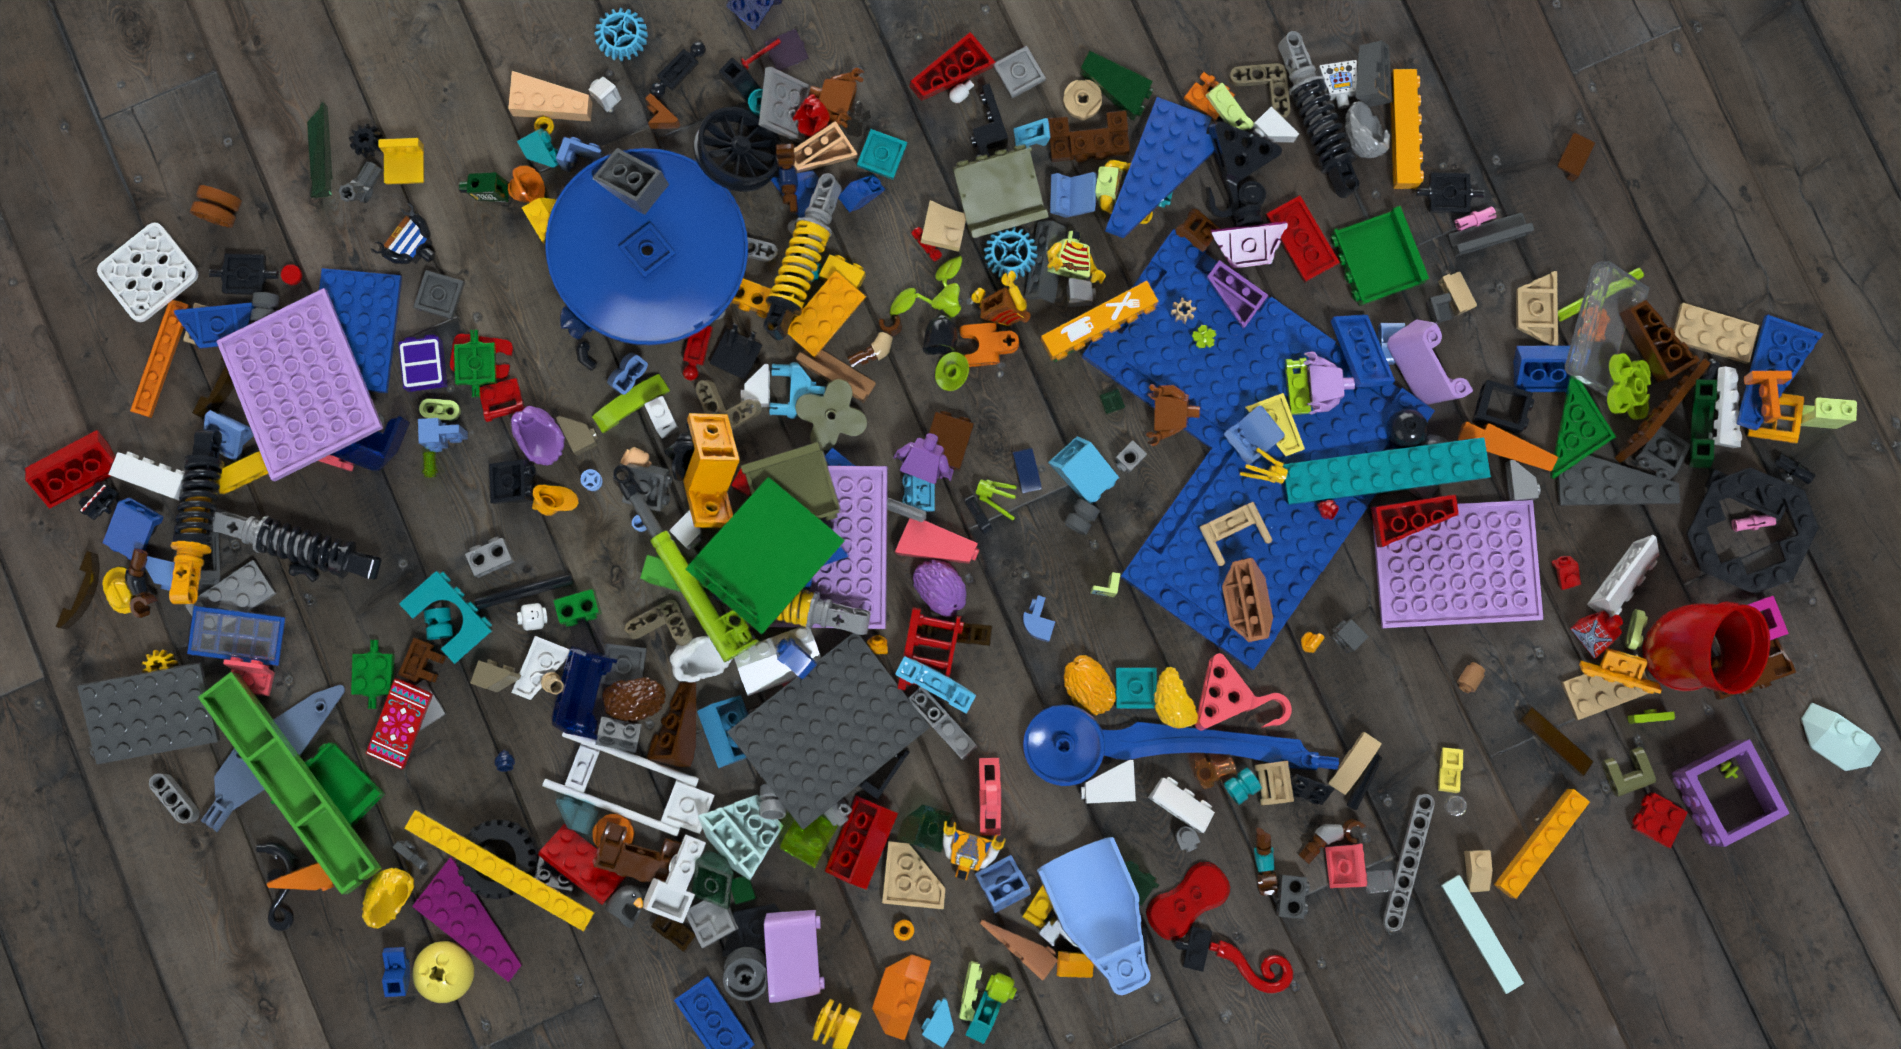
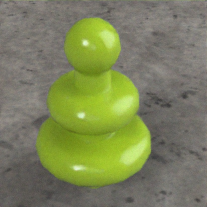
M1730 761L1721 763L1720 770L1727 771L1724 774L1725 778H1729L1731 775L1735 779L1738 777L1735 773L1739 769L1738 766L1735 765L1731 768L1732 763Z

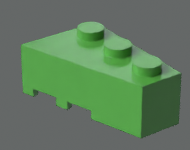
M647 555L640 579L646 583L681 592L658 555L656 557ZM700 583L704 591H706V587Z

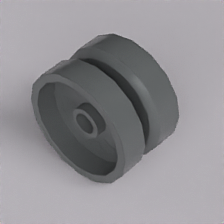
M742 947L735 949L728 955L724 963L723 984L730 996L738 1000L749 1001L756 999L764 993L768 986L766 957L761 951L752 947Z

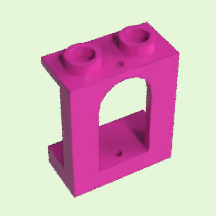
M1774 596L1748 604L1759 611L1763 610L1770 628V640L1789 634Z

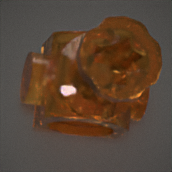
M1231 756L1227 760L1217 763L1214 760L1207 762L1206 758L1195 761L1194 776L1200 782L1203 789L1215 786L1214 782L1220 780L1221 776L1237 773ZM1202 768H1206L1209 771L1210 775L1206 780L1200 777L1199 773Z

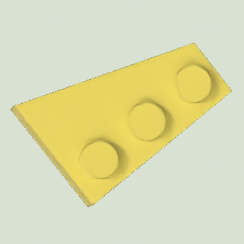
M1284 393L1245 407L1250 413L1256 407L1262 406L1284 432V438L1276 446L1285 457L1305 450Z

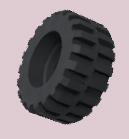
M509 820L485 821L480 823L479 826L473 827L469 830L470 833L464 836L482 848L493 840H504L510 843L516 853L515 867L532 877L534 876L538 864L537 854L539 849L535 847L534 843L536 841L534 837H531L529 831L526 828H522L520 824L510 822ZM456 859V864H459L460 870H457L458 874L464 879L462 881L466 887L469 886L471 888L470 891L474 894H479L486 899H501L517 894Z

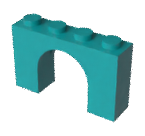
M436 571L401 601L399 605L412 619L416 618L430 604L438 600H447L459 607L463 615L462 628L453 639L441 648L455 664L493 631L490 628L492 624L485 616L481 618L476 613L478 608L471 601L467 603L462 598L465 594L457 586L455 588L449 583L451 579L445 572L439 573V571Z

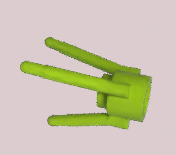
M981 479L975 493L980 496L979 500L988 503L1009 519L1014 520L1015 517L988 499V497L992 498L993 493L1015 499V495L995 489V486L1008 489H1016L1017 486Z

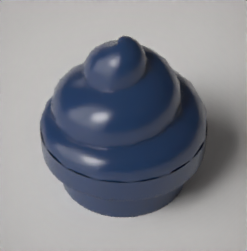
M502 750L495 758L494 764L498 771L507 772L513 769L515 759L508 751Z

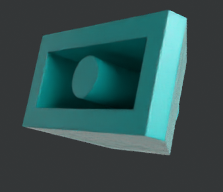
M984 991L965 1035L984 1044L992 1030L1002 1003L988 997L987 992Z

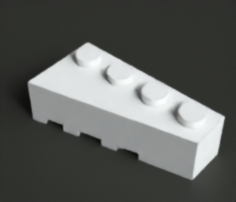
M128 451L126 455L117 453L108 475L179 500V496L183 493L181 485L184 483L182 478L185 473L184 471L176 469L175 472H172V467L161 463L159 466H155V461L143 457L142 461L138 460V455Z

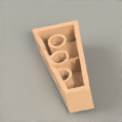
M512 71L508 109L513 116L534 118L546 116L550 119L591 121L592 101L589 95Z

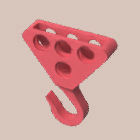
M1218 653L1211 657L1208 662L1197 711L1198 721L1195 727L1200 731L1205 730L1271 700L1281 704L1283 709L1282 716L1261 728L1279 726L1290 718L1292 708L1289 700L1279 693L1256 697L1226 657ZM1214 669H1218L1220 671V678H1217L1214 675ZM1210 688L1215 689L1216 697H1212L1209 694ZM1229 693L1236 697L1235 703L1229 700ZM1206 707L1212 710V717L1205 714Z
M979 758L980 836H1000L999 758ZM984 765H994V780H986L985 784ZM985 810L986 819H995V828H985Z

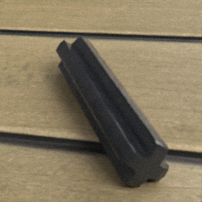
M1375 754L1362 772L1347 803L1349 808L1353 810L1358 809L1382 761L1380 755Z

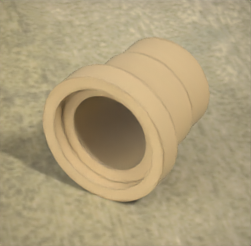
M548 672L541 679V687L546 692H551L552 694L562 692L564 685L557 673ZM557 681L556 685L550 688L552 683Z

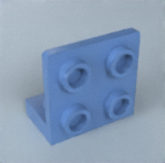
M564 137L556 160L562 170L570 172L571 168H574L577 163L576 155L594 161L605 156L600 149L601 147L596 144L589 143L587 145L578 138L571 137L569 139Z
M1091 172L1075 177H1068L1058 173L1051 174L1050 213L1068 218L1094 212L1096 206V173Z

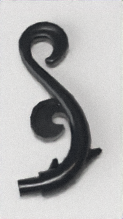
M274 842L257 844L256 846L257 853L266 852L267 854H272L276 860L279 856L285 864L286 874L296 870L295 861H299L300 858L291 853L285 846ZM281 869L271 870L268 873L267 882L284 875V872ZM273 888L281 890L269 910L268 923L274 930L284 931L293 924L294 915L290 909L282 907L280 911L285 914V919L282 922H278L275 920V911L291 889Z

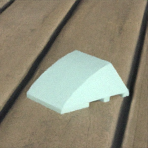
M758 794L709 813L698 815L707 839L733 870L751 880L783 827L778 819L771 820L760 817L759 807L762 800Z

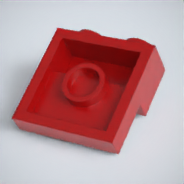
M1649 793L1642 799V808L1632 820V830L1667 848H1671L1688 812L1656 793Z

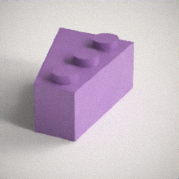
M1220 260L1207 276L1211 286L1244 330L1267 299L1268 294Z

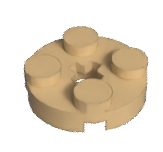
M1075 80L1071 82L1064 91L1063 105L1065 110L1071 116L1080 120L1093 117L1101 107V90L1097 84L1090 80ZM1079 95H1080L1081 97H1083L1084 95L1087 96V98H1086V101H1087V102H1086V103H1080V102H1078V101H1079L1078 96H1079Z

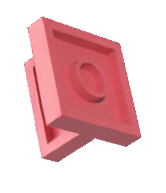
M1362 843L1325 847L1330 888L1367 886V873Z

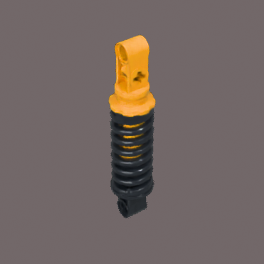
M217 429L197 430L194 434L192 455L185 456L184 470L187 472L182 477L184 483L181 485V490L183 493L179 496L181 503L178 505L179 514L176 516L178 524L174 527L175 532L170 545L173 550L177 551L176 556H174L175 565L169 591V599L172 604L196 603L201 578V567L204 565L203 555L211 553V543L207 542H210L212 537L206 534V532H211L214 529L213 525L208 524V522L215 520V516L210 511H215L217 506L211 503V501H216L218 494L210 491L220 489V485L211 480L221 479L222 469L225 465L222 460L218 459L222 435Z

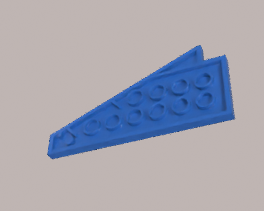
M1159 97L1156 98L1105 232L1125 238L1215 152L1211 136L1206 134L1212 117Z

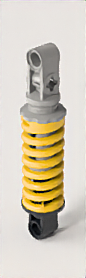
M826 173L819 178L815 192L811 197L810 205L805 210V217L797 218L796 229L792 234L793 238L789 241L790 247L786 249V257L782 259V266L778 270L779 276L775 278V285L771 288L770 295L766 298V303L770 306L763 327L774 340L785 338L793 316H800L802 314L804 302L800 300H805L807 297L803 290L810 289L811 286L807 281L814 279L812 272L818 268L814 262L821 261L819 253L824 252L829 237H831L832 231L827 226L832 221L831 216L842 190L832 174Z

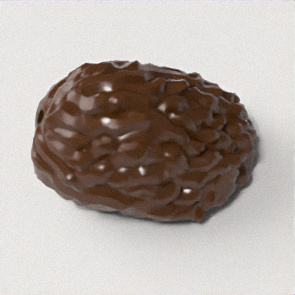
M648 677L616 681L603 691L605 712L617 720L627 722L644 720L649 716L657 714L662 709V704L665 703L666 690L663 685L650 680Z

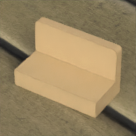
M1461 272L1452 275L1448 274L1438 281L1443 293H1450L1452 301L1449 302V305L1455 316L1477 306Z

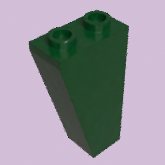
M1089 51L1081 66L1080 75L1086 80L1097 84L1101 93L1121 111H1126L1127 117L1134 121L1137 115L1141 116L1145 108L1143 102L1145 98L1150 99L1154 90L1151 88L1152 80L1092 51Z

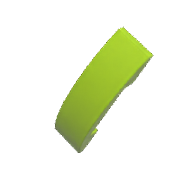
M660 374L655 375L634 386L628 393L621 394L595 413L592 418L601 432L605 433L619 424L620 420L644 406V404L665 395L670 390Z

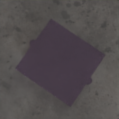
M796 29L765 42V45L768 46L778 38L781 41L780 44L768 51L770 54L769 58L773 60L776 69L779 71L809 59L804 48V42L801 41Z

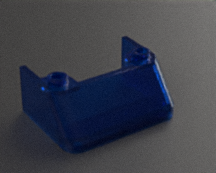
M572 646L570 648L561 679L564 688L561 693L557 694L551 723L554 727L566 734L597 740L598 736L592 733L597 728V720H595V716L592 713L602 675L605 676L607 672L611 671L612 664H617V659Z

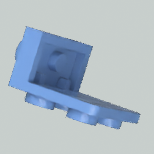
M1262 406L1256 407L1240 422L1224 433L1228 442L1234 446L1240 457L1248 465L1262 456L1256 451L1257 448L1267 452L1285 436L1284 432Z

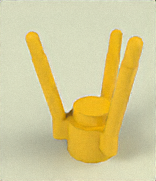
M1257 448L1256 451L1275 464V466L1271 465L1267 471L1246 464L1245 468L1267 476L1240 472V475L1282 484L1288 473V469L1283 468L1284 463L1275 460L1269 454Z

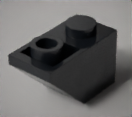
M731 58L719 70L721 80L747 103L750 94L754 90L762 89L748 71L734 58Z

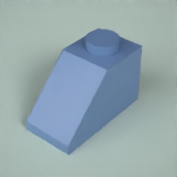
M147 556L148 560L145 568L153 582L160 584V589L170 591L174 562Z

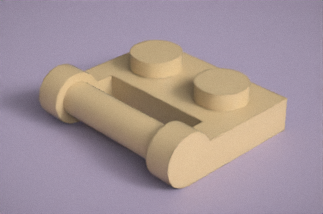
M1288 761L1255 765V771H1258L1259 783L1262 786L1260 790L1262 797L1260 799L1261 806L1294 802ZM1266 770H1267V773H1268V779H1269V786H1270L1271 798H1270V796H1269Z

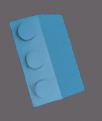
M741 695L713 703L697 711L718 768L746 758L727 733L728 730L748 716Z

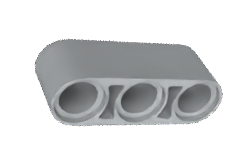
M155 774L150 778V789L179 823H193L197 821L200 815L199 809L171 775ZM161 778L165 781L163 788H160L158 784ZM174 793L177 795L178 798L175 804L171 801V797ZM186 809L190 811V817L188 819L184 817V811Z

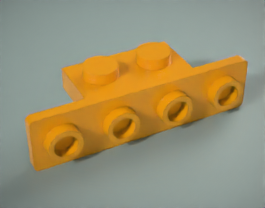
M1607 648L1600 666L1584 661L1579 663L1581 671L1587 676L1595 677L1596 675L1608 682H1620L1629 688H1642L1643 691L1650 694L1654 692L1661 694L1662 691L1658 682L1642 678L1648 663L1644 658Z

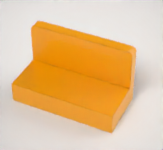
M1058 951L1057 976L1093 977L1094 964L1083 952Z

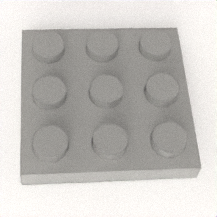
M773 67L765 68L759 125L797 143H803L805 135L798 131L797 119L793 121V116L800 108L801 103L809 96L811 86Z

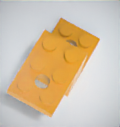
M689 413L687 420L695 450L683 483L694 527L722 528L733 516L727 491L739 463V456L727 414ZM707 507L712 508L714 511H709Z

